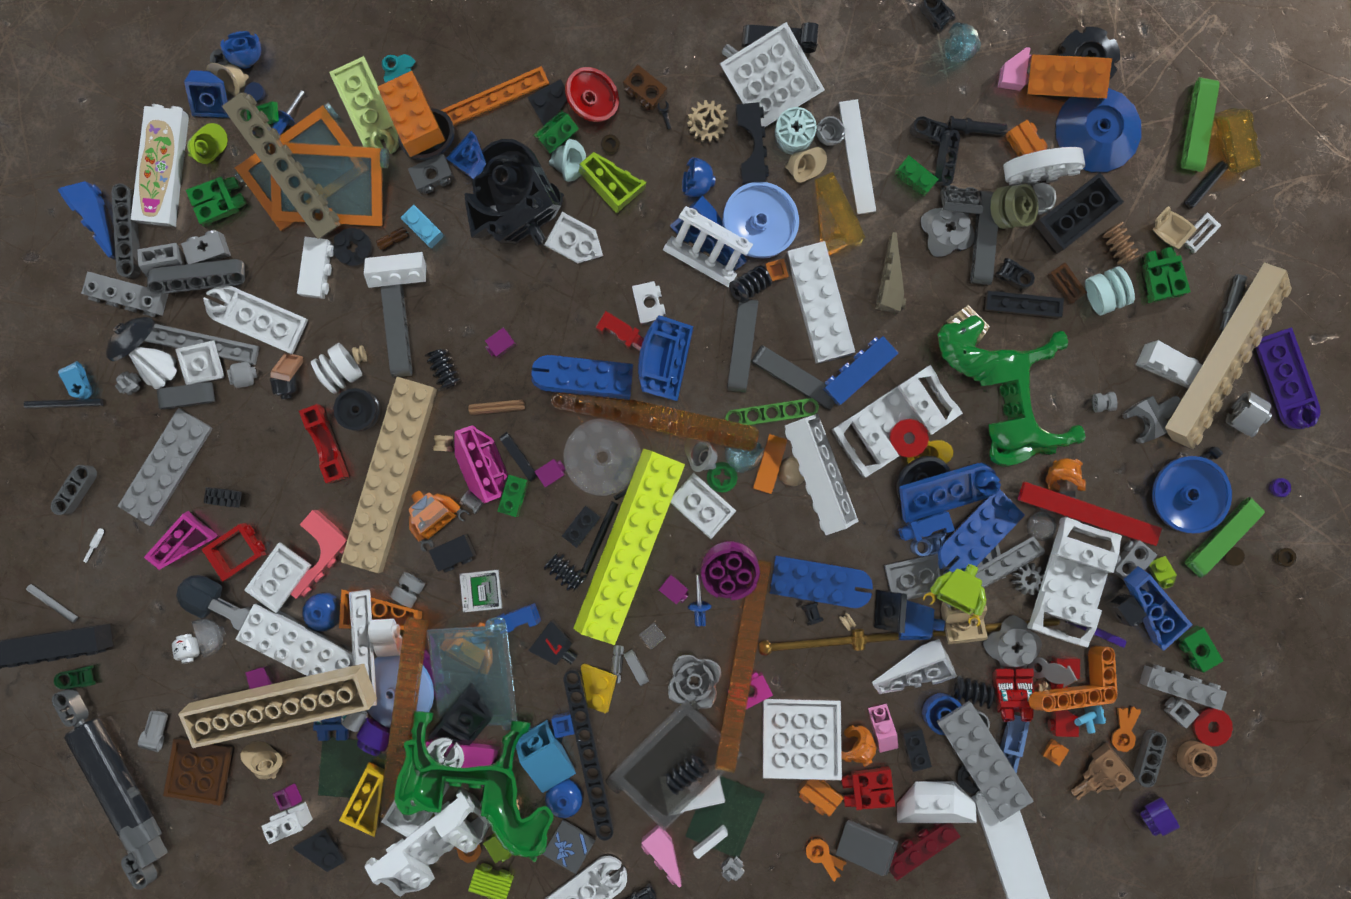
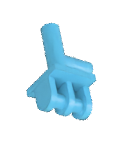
M1101 705L1084 707L1085 714L1074 720L1077 726L1086 724L1088 734L1096 732L1094 724L1106 723V718L1103 714L1104 709H1102Z

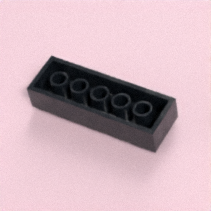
M110 623L0 640V669L106 652V648L113 646Z

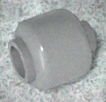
M249 362L232 364L230 370H227L230 385H234L235 388L252 386L254 378H257L256 369L251 367Z

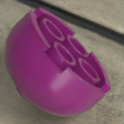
M734 541L722 542L713 546L704 556L701 565L702 582L706 590L713 596L738 600L749 595L757 587L760 576L758 559L754 552L746 545Z

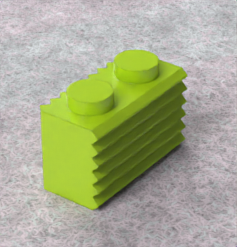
M477 864L468 891L491 899H507L514 876L510 875L511 873L507 870L501 869L498 871L492 869V866L488 864Z

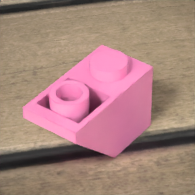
M1026 47L1002 66L998 88L1020 91L1028 84L1029 73H1027V68L1030 66L1032 55H1029V47Z
M887 704L868 708L879 752L898 749L897 733Z

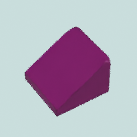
M295 784L273 793L280 811L293 807L302 801Z

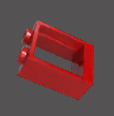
M240 523L201 549L222 582L232 579L267 555L264 551L266 550L264 544L256 539L254 536L255 531L249 524ZM240 532L254 555L231 570L216 547Z

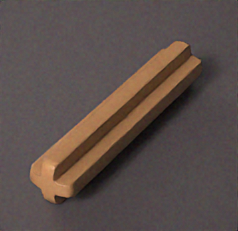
M521 399L469 405L468 410L470 415L518 411L525 409V401Z

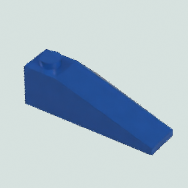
M703 195L689 206V208L695 209L699 214L723 227V221L717 211ZM678 217L670 227L678 234L684 220ZM691 225L684 241L695 244L701 230ZM707 235L700 251L702 253L705 251L711 255L718 240ZM724 244L716 261L726 266L735 249ZM742 253L733 271L746 263L747 260Z

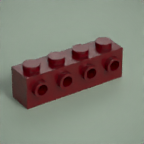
M933 823L929 827L920 830L913 838L904 841L896 849L889 871L895 880L898 881L961 836L952 823Z

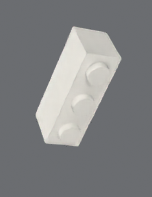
M304 238L297 294L325 299V294H328L329 284L327 283V278L330 276L332 269L330 257H333L334 246L328 239Z
M423 252L365 258L364 276L368 288L426 282V263Z

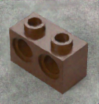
M638 64L623 81L624 91L630 97L635 96L640 100L639 103L645 109L650 108L654 111L658 103L667 95V87ZM634 80H640L642 84L638 87H635L632 85V82ZM649 92L657 94L653 99L648 98L646 95Z

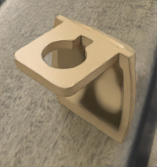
M1168 206L1156 218L1155 227L1152 230L1163 241L1180 249L1197 229L1188 220L1172 212Z

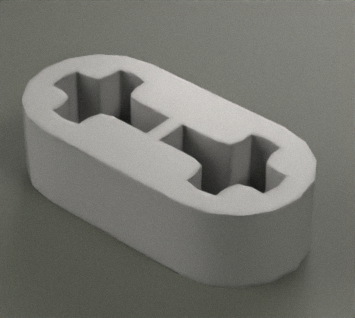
M634 651L626 652L624 657L639 685L643 686L649 682V679Z

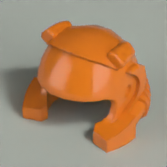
M1069 458L1055 460L1053 466L1049 467L1046 476L1048 489L1060 492L1061 486L1057 483V480L1062 479L1077 485L1078 491H1085L1086 481L1082 479L1081 471L1083 463L1078 459L1073 460Z
M849 726L844 730V736L847 738L855 736L858 740L851 751L841 752V760L846 762H852L853 760L857 763H863V766L866 767L872 763V759L876 754V742L866 727Z

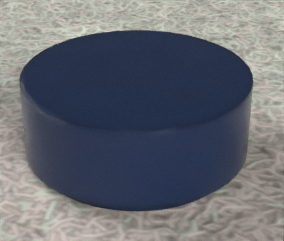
M252 82L245 87L244 92L247 95L250 94L256 103L261 102L265 98V89L259 83Z

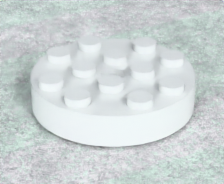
M1079 147L1054 148L1014 158L1003 165L1005 180L1009 183V186L1024 183L1033 186L1040 181L1046 180V183L1058 181V178L1062 176L1080 174V170L1085 167L1083 149Z

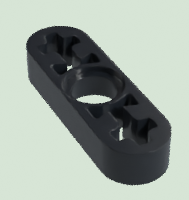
M945 130L941 136L935 177L938 178L936 184L939 186L951 185L954 179L960 143V134L957 130ZM947 153L949 154V161H948V162H946V155H947Z
M505 432L499 436L501 442L527 479L532 482L538 478L534 468L510 434Z

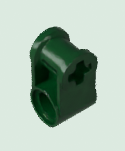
M94 665L60 672L54 677V685L58 689L95 685L96 681H94L92 673ZM64 675L69 678L68 684L63 680Z

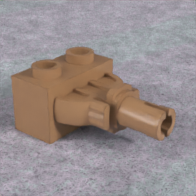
M1106 742L1091 753L1094 759L1091 761L1088 771L1083 774L1084 781L1071 789V792L1079 801L1090 791L1099 793L1102 790H1111L1116 787L1122 790L1136 779L1132 771Z

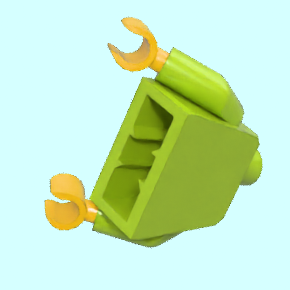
M968 564L965 571L956 569L954 572L949 571L938 577L930 588L931 592L926 593L923 600L928 595L933 598V601L930 603L931 605L936 601V595H938L937 599L969 614V624L971 619L976 618L978 620L976 627L980 625L979 616L982 615L986 605L985 589L981 586L982 580L975 577L978 568Z

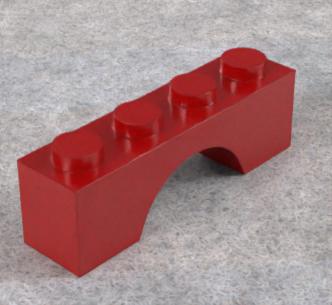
M315 404L300 410L299 413L304 427L316 446L319 456V467L325 483L332 484L349 477L323 405Z
M1052 656V661L1049 664H1060L1066 669L1069 665L1076 678L1080 679L1079 658ZM1049 681L1051 690L1063 688L1064 683L1056 684ZM1069 710L1051 712V719H1048V730L1054 736L1079 737V726L1074 722L1078 717L1069 712Z

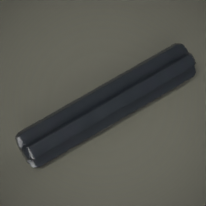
M1224 161L1217 163L1185 201L1189 208H1194L1228 169V164Z

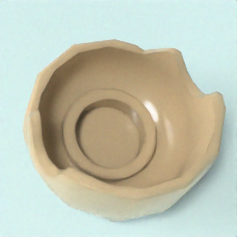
M794 456L784 458L778 472L780 480L785 485L792 487L800 485L805 480L799 472L800 465Z

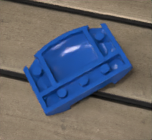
M660 315L651 324L642 342L638 361V374L642 392L678 401L693 326Z

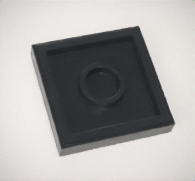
M877 590L874 628L905 633L907 594Z

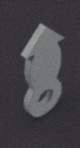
M1036 657L1032 663L1028 664V669H1033L1035 678L1045 677L1052 683H1064L1063 688L1077 681L1069 665L1066 669L1060 664H1049L1042 657ZM1037 663L1042 665L1041 672H1037L1035 669Z

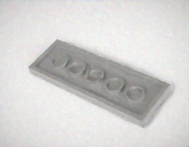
M178 408L118 504V507L147 525L153 526L213 428Z
M999 544L978 564L977 568L1001 555ZM938 554L884 565L889 589L892 592L907 594V600L924 597L926 593L931 592L930 588L937 578L944 575L943 572L954 564L957 557L943 569H939Z
M970 701L936 721L1000 822L1034 802Z

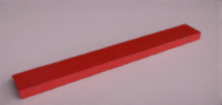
M1028 482L1022 483L1017 499L1018 501L1135 540H1140L1153 546H1157L1162 531L1161 527Z

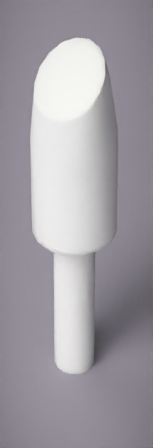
M100 528L95 533L89 544L91 547L83 562L87 563L94 548H97L104 534L103 529Z

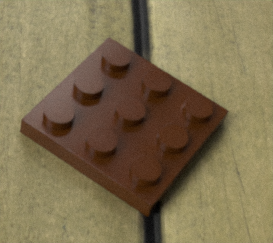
M173 738L163 796L221 806L224 800L233 747L210 744L192 748L189 739Z

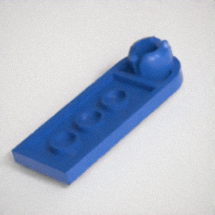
M545 355L539 357L533 363L531 380L537 388L544 391L630 400L633 364Z
M977 463L899 486L903 520L907 523L983 500L999 491L1001 487L1000 479L988 464Z
M999 489L996 494L987 497L940 546L938 551L939 569L947 567L955 557L957 558L954 564L943 572L944 574L949 571L954 572L956 569L965 571L968 564L977 567L1025 514Z
M776 556L770 594L850 608H860L869 602L872 593L855 591V587L873 590V583L870 576L859 569Z

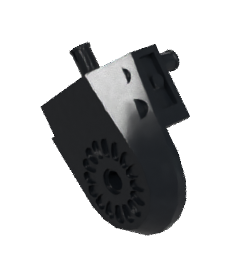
M500 139L491 142L482 150L486 162L483 171L474 179L472 178L473 194H464L471 238L481 239L492 234L498 242L516 244L528 235H531L535 245H541L547 239L540 227L556 216L561 204L534 152L527 145L514 139Z

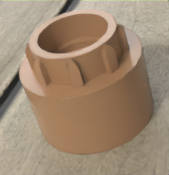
M1191 740L1183 743L1178 749V764L1189 774L1195 777H1206L1215 770L1217 756L1208 745ZM1199 755V761L1194 763L1195 757Z

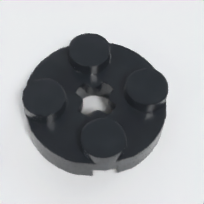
M347 228L334 237V254L341 263L347 266H361L365 264V258H369L370 254H372V241L361 229ZM351 243L358 245L355 248V252L348 250Z

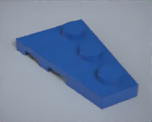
M472 131L466 135L446 158L452 165L473 179L481 174L486 165L477 136Z

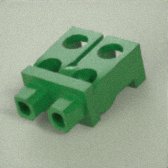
M220 176L215 180L186 189L198 222L206 228L217 220L239 213V208L247 204L242 193L233 196L231 192L240 188L235 177L224 179Z
M1174 247L1161 250L1163 257L1161 260H1158L1156 251L1143 254L1145 264L1141 266L1149 294L1147 296L1148 303L1184 296L1191 292L1184 266L1181 262L1182 257L1181 255L1176 256Z

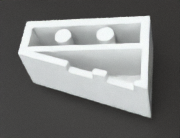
M1159 340L1145 344L1136 363L1137 366L1186 388L1190 387L1202 367V364L1197 359L1187 357Z

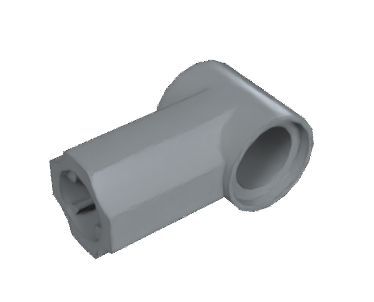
M367 710L347 714L342 725L351 731L358 732L365 719L370 717V714Z
M150 711L145 730L141 733L138 740L139 748L154 752L161 750L164 743L163 731L168 717L166 713Z

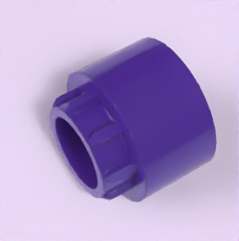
M366 718L356 735L359 739L357 746L368 754L378 756L381 751H386L396 733L393 729L383 726L375 719Z
M1162 797L1145 805L1146 810L1140 814L1154 836L1159 834L1165 836L1180 828V825Z

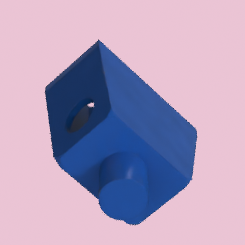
M907 600L905 633H899L898 640H928L932 637L933 630L944 631L945 620L934 619L935 610L933 608Z

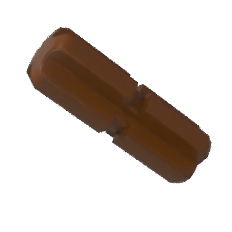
M400 227L391 232V235L387 234L376 240V244L380 250H384L393 245V242L397 243L408 237V233L404 227Z

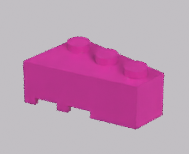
M187 511L180 516L144 558L160 570L213 540L218 535L191 512Z

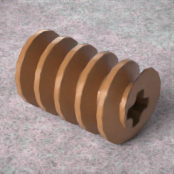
M1123 222L1109 228L1102 236L1103 238H1110L1106 242V245L1113 244L1110 252L1117 251L1113 258H1120L1117 265L1125 264L1140 256L1134 255L1138 251L1137 248L1131 249L1135 244L1134 241L1127 242L1131 236L1123 235L1127 231V228L1120 229Z

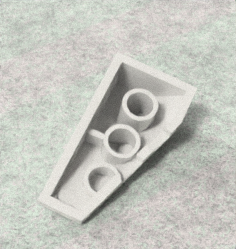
M940 639L920 646L872 683L879 694L901 691L905 686L910 685L917 688L921 687V683L932 682V685L939 684L955 678L957 675L945 647Z

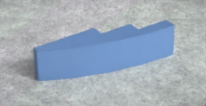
M1014 715L1015 720L1007 723L1000 749L1017 773L1019 759L1023 756L1030 722L1021 721V716Z

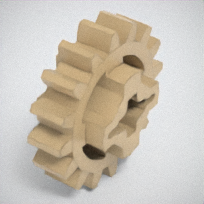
M705 100L704 105L698 102L697 109L691 108L693 114H688V119L691 121L687 122V126L692 127L689 132L690 134L695 132L694 138L701 137V142L708 139V142L711 143L712 138L718 141L719 134L724 136L725 132L723 129L728 128L726 122H728L729 118L724 117L726 110H720L721 104L717 105V107L714 106L715 101L708 104L707 100ZM714 112L718 114L720 120L715 117ZM710 115L711 122H709V125H707V128H705V121H707ZM695 123H697V125H700L702 131H700L697 128Z

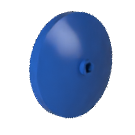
M1187 456L1175 459L1162 468L1155 479L1152 498L1157 514L1169 527L1184 533H1202L1213 529L1226 517L1232 502V489L1227 475L1216 463L1203 457Z

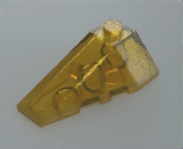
M831 172L815 179L821 242L825 241L829 256L863 242L866 237L834 173Z

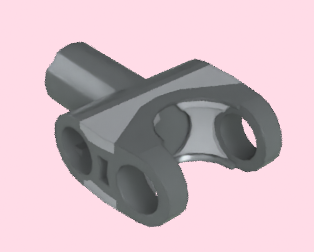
M1175 395L1160 404L1157 403L1154 396H1150L1134 404L1122 414L1124 419L1138 416L1144 421L1145 429L1135 439L1137 444L1156 439L1168 433L1165 429L1168 423L1167 419L1172 417L1181 402L1178 396Z

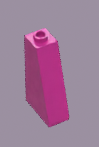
M429 739V740L426 742V748H427L428 745H429L432 741H434V740H430V739ZM455 742L451 743L443 756L447 757ZM458 743L464 753V762L461 768L494 764L500 747L475 743L471 745Z

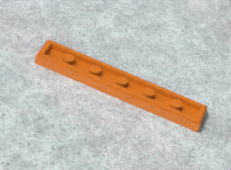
M542 66L446 107L441 111L451 118L455 127L550 84Z

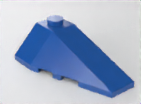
M86 181L59 188V193L72 211L75 210L82 216L83 219L80 222L88 230L95 233L93 238L109 258L116 260L115 240L104 200L100 196L102 194L100 189L95 184L92 185Z

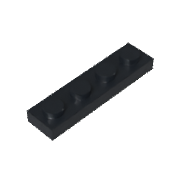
M987 291L984 311L1062 318L1064 298Z

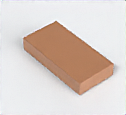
M284 353L271 370V378L290 381L302 365L303 357Z

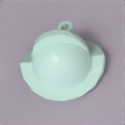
M568 139L566 145L559 146L552 152L549 165L563 174L564 181H575L581 176L578 172L579 164L586 159L583 146L576 140Z

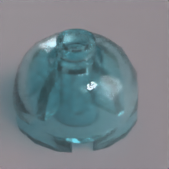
M959 22L953 24L948 32L951 33L950 40L946 39L945 55L951 62L964 63L975 56L980 49L981 42L978 32L973 26Z
M736 437L728 439L725 446V458L732 468L737 472H745L759 465L764 452V448L761 449L759 442L748 438H741V441H735Z

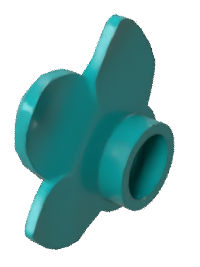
M406 54L398 57L395 55L384 57L382 68L385 71V83L412 71L410 68L416 61ZM394 62L395 66L390 68L389 64Z

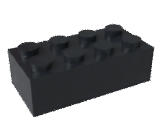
M1099 172L1034 223V225L1058 254L1124 203V201Z

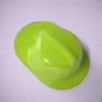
M209 123L201 127L188 141V156L193 157L202 164L211 163L227 146L228 139L225 130L215 123Z

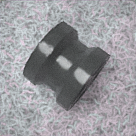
M216 49L211 53V63L220 65L230 64L221 49Z

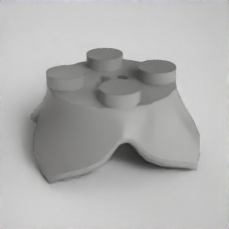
M935 208L929 210L921 217V227L929 235L928 248L935 257L946 256L955 249L965 250L974 243V229L970 223L968 212ZM945 225H952L953 230L948 232Z
M1011 615L1003 621L1000 631L992 632L988 635L987 640L983 642V646L992 658L1000 662L1002 669H1014L1015 671V669H1024L1033 662V659L1039 655L1042 642L1036 633L1031 632L1027 628V623L1024 620ZM1015 642L1019 644V647L1016 650L1012 648V646L1015 645Z
M691 655L679 656L672 668L673 678L668 686L669 699L679 704L691 702L698 708H711L717 696L716 684L721 678L720 666L709 659H697ZM692 676L699 677L697 685L689 683Z

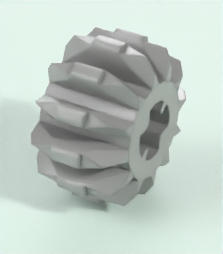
M1035 563L1026 564L1017 569L1018 573H1012L1016 577V579L1012 580L1013 584H1017L1015 589L1017 591L1021 590V593L1024 595L1027 592L1030 595H1034V589L1038 592L1040 590L1038 585H1041L1042 581L1040 580L1044 577V574H1039L1042 568H1035ZM1029 576L1032 577L1031 581L1025 580V577Z

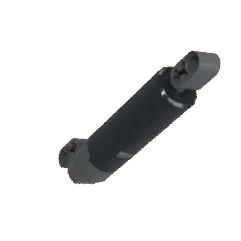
M69 688L57 692L52 697V704L63 724L68 727L74 726V729L65 734L64 739L128 853L121 861L125 874L134 888L143 889L157 878V871L152 862L168 853L159 836L162 832L101 720L94 718L85 722L89 712L76 689Z

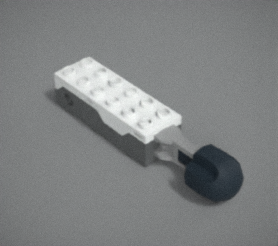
M200 575L190 576L184 579L178 586L176 597L180 606L185 611L202 619L207 617L213 610L230 619L233 627L239 630L235 640L306 676L353 666L352 647L321 631L309 628L305 623L280 610L275 613L261 602L253 604L252 608L240 609L220 598L222 591L220 584Z

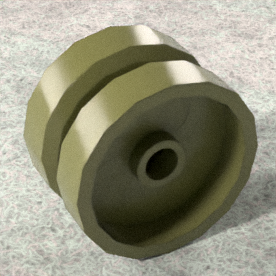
M1025 183L997 188L992 195L990 206L995 224L1002 229L1032 225L1038 214V199L1034 189Z

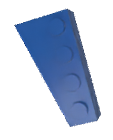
M884 336L880 339L875 337L868 343L869 348L865 352L860 350L853 357L855 359L854 362L850 365L847 362L839 369L841 373L836 378L832 375L824 382L827 386L823 390L838 406L844 403L899 354Z
M1137 566L1124 578L1130 595L1134 596L1147 614L1143 618V623L1151 641L1163 651L1193 625L1153 577L1142 568Z

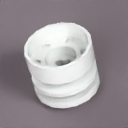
M340 343L328 349L330 359L321 354L319 355L320 361L318 359L311 361L317 378L333 394L339 392V387L341 389L346 387L343 378L353 383L362 376L359 366Z

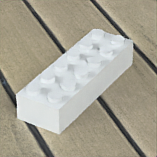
M825 241L787 251L786 257L815 363L819 364L853 355L855 348Z
M819 414L785 425L786 437L791 441L792 453L798 460L800 465L799 472L806 481V490L812 497L813 509L818 513L820 528L825 532V535L847 529L859 522Z

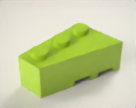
M595 152L579 164L578 172L616 214L645 190L647 182L637 179L630 172L618 168L614 163Z

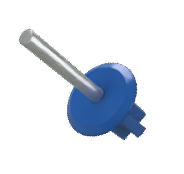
M300 91L287 112L278 110L279 122L274 123L271 128H275L280 135L287 125H296L290 114L305 94L304 91Z
M696 574L697 602L688 605V609L694 611L695 624L699 627L706 625L705 611L711 609L712 606L701 600V576Z

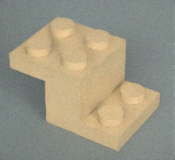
M945 602L942 603L940 610L942 619L945 620L944 628L948 644L987 640L988 636L984 624V617L987 613L986 605L982 615L979 616L980 625L976 627L978 622L976 618L971 619L969 624V614L955 607L948 608Z

